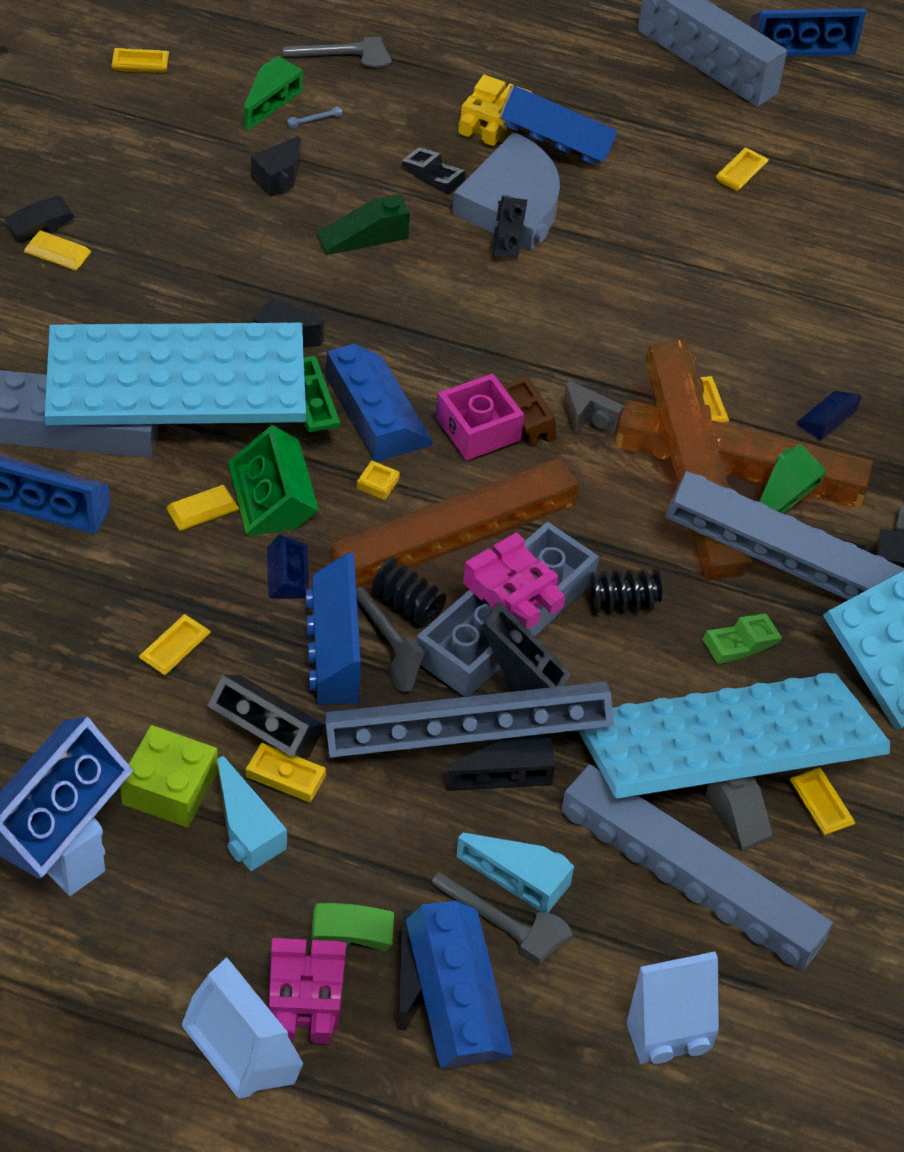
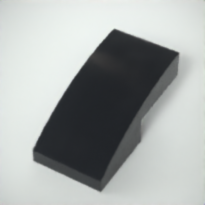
M418 147L402 160V166L415 177L431 187L448 194L466 180L465 171L443 164L441 153Z
M61 196L28 205L11 214L5 220L20 242L23 243L45 227H47L50 233L54 232L75 216Z

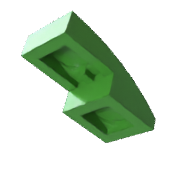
M765 613L739 617L733 627L707 630L702 640L716 663L723 664L766 650L780 643L782 637Z
M317 903L313 911L311 940L346 942V948L352 942L387 951L392 946L394 912L353 904Z

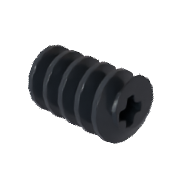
M394 557L389 558L383 563L373 582L374 595L383 598L384 602L393 605L394 609L403 612L407 618L414 619V622L419 626H426L433 622L439 616L446 603V593H441L437 596V586L431 585L428 587V580L425 578L418 580V573L415 571L408 573V567L404 564L398 566V560Z
M641 569L637 577L633 570H627L624 578L619 570L613 571L611 578L607 571H601L598 578L593 571L591 573V599L596 613L601 612L603 603L607 604L610 613L614 612L616 603H620L622 611L627 612L628 605L633 602L636 612H640L642 602H646L649 611H653L655 602H661L663 587L659 569L652 570L650 576L647 570Z

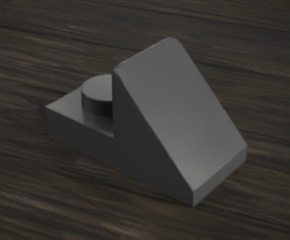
M570 380L567 382L563 406L574 435H577L587 422L615 434L621 425L624 405Z

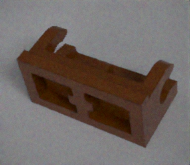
M528 375L502 385L524 414L523 428L528 433L530 443L536 446L538 443L536 439L541 433H544L548 442L556 440L555 417Z

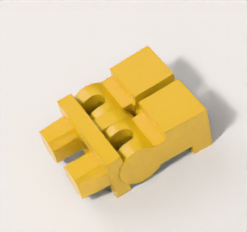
M483 75L474 87V93L462 105L458 129L459 134L467 137L473 133L480 134L484 143L492 146L498 141L503 143L514 132V129L503 125L505 119L499 117L508 90L512 84H509L505 89L506 82Z

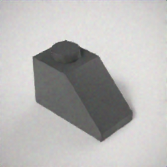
M753 776L708 783L705 797L740 851L772 839L773 835L761 789Z

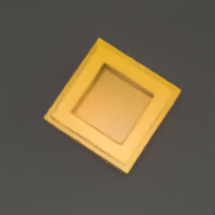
M371 460L357 480V489L386 500L399 481L400 472Z

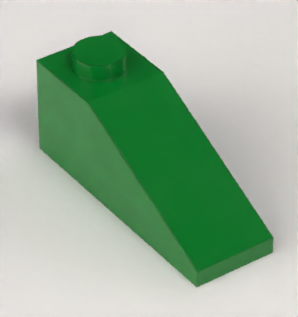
M277 56L259 69L244 105L245 130L249 131L303 92V70Z
M316 356L304 357L306 422L302 423L308 432L340 427L337 412Z
M801 443L793 450L790 447L786 448L777 456V463L759 501L782 514L823 483L827 472Z

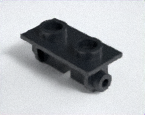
M502 195L501 200H498L499 206L496 221H499L498 227L495 226L493 243L490 246L493 248V255L518 258L528 199Z

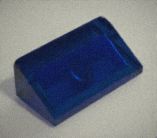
M833 391L797 421V425L822 441L858 410L862 396L857 393Z
M279 534L267 548L268 596L272 599L306 598V589H310L308 544Z

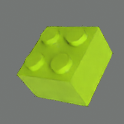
M151 725L129 763V766L133 769L132 773L120 785L122 804L188 828L218 773L217 748Z

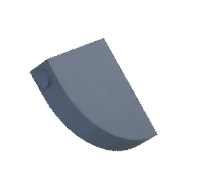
M513 132L454 192L452 214L494 234L495 226L498 227L499 223L496 219L499 206L498 200H501V196L508 195L513 198L528 199L520 246L531 251L538 242L541 243L545 240L556 217L560 189L557 169L550 157L538 145L524 136Z

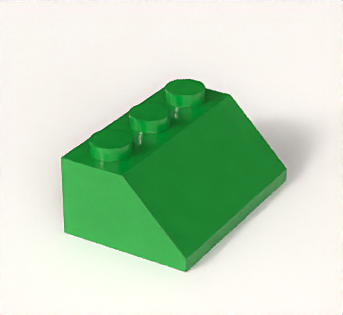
M271 425L228 461L247 535L255 536L294 530L319 511L299 439Z

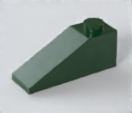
M401 194L372 199L318 231L317 238L325 255L405 240L409 238L410 212Z

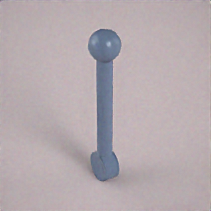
M334 107L332 111L299 119L291 117L287 121L288 127L295 129L299 124L331 116L339 118L343 112L340 107Z

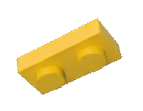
M261 743L246 768V777L311 803L326 777V768L300 757H291L280 749Z

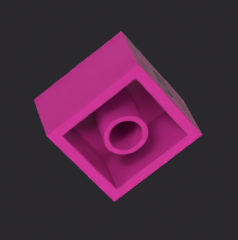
M493 373L438 393L436 419L466 461L521 441L524 414Z

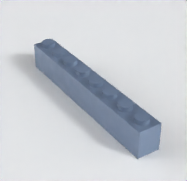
M688 471L685 472L679 482L665 515L667 519L848 600L904 571V568L887 561L882 556L873 555L858 548L853 543L844 542L827 534L822 529L806 525L793 516L784 515L761 502L753 501L737 494L730 488H724L701 475Z
M607 682L326 712V730L330 757L614 726L611 691Z
M589 764L565 791L561 812L566 814L569 820L575 824H581L593 832L602 842L613 845L625 853L626 857L632 862L640 863L654 872L661 881L672 884L684 892L691 901L700 903L713 911L720 920L734 925L746 933L753 942L769 948L778 954L785 963L794 965L804 971L827 941L833 925L831 920L640 796L635 795L616 799L601 771Z

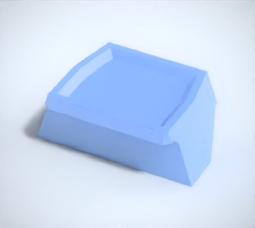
M226 957L208 974L192 996L182 1022L183 1029L238 1098L250 1097L257 1090L294 1085L303 1062L290 1041L288 1032Z

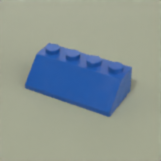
M866 9L760 11L751 17L750 27L787 49L786 57L856 55Z
M515 85L510 86L499 116L505 119L503 125L519 131L520 127L531 131L529 136L541 142H545L546 138L556 142L555 148L569 154L572 149L582 153L580 159L594 165L597 160L605 161L617 134V130Z
M357 344L327 351L326 378L375 462L433 445V440L383 357Z
M0 456V509L96 535L111 507L109 485L96 480H88L70 475L66 472L40 467L37 464L10 459L7 456Z
M346 553L315 573L312 578V589H306V609H313V615H307V636H314V642L308 643L309 663H315V670H309L310 691H316L317 705L359 704L361 661L354 553Z
M87 716L64 720L0 791V857L36 878H42L133 771Z
M459 901L421 905L406 919V924L440 1069L511 1059L513 1052L477 909Z

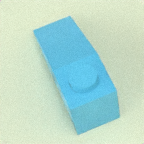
M222 756L217 759L218 782L229 839L228 849L237 862L243 861L248 869L253 871L287 849V829L228 760Z
M462 833L458 838L457 858L540 912L548 913L571 885L574 865L562 854L554 853L544 846L469 833Z

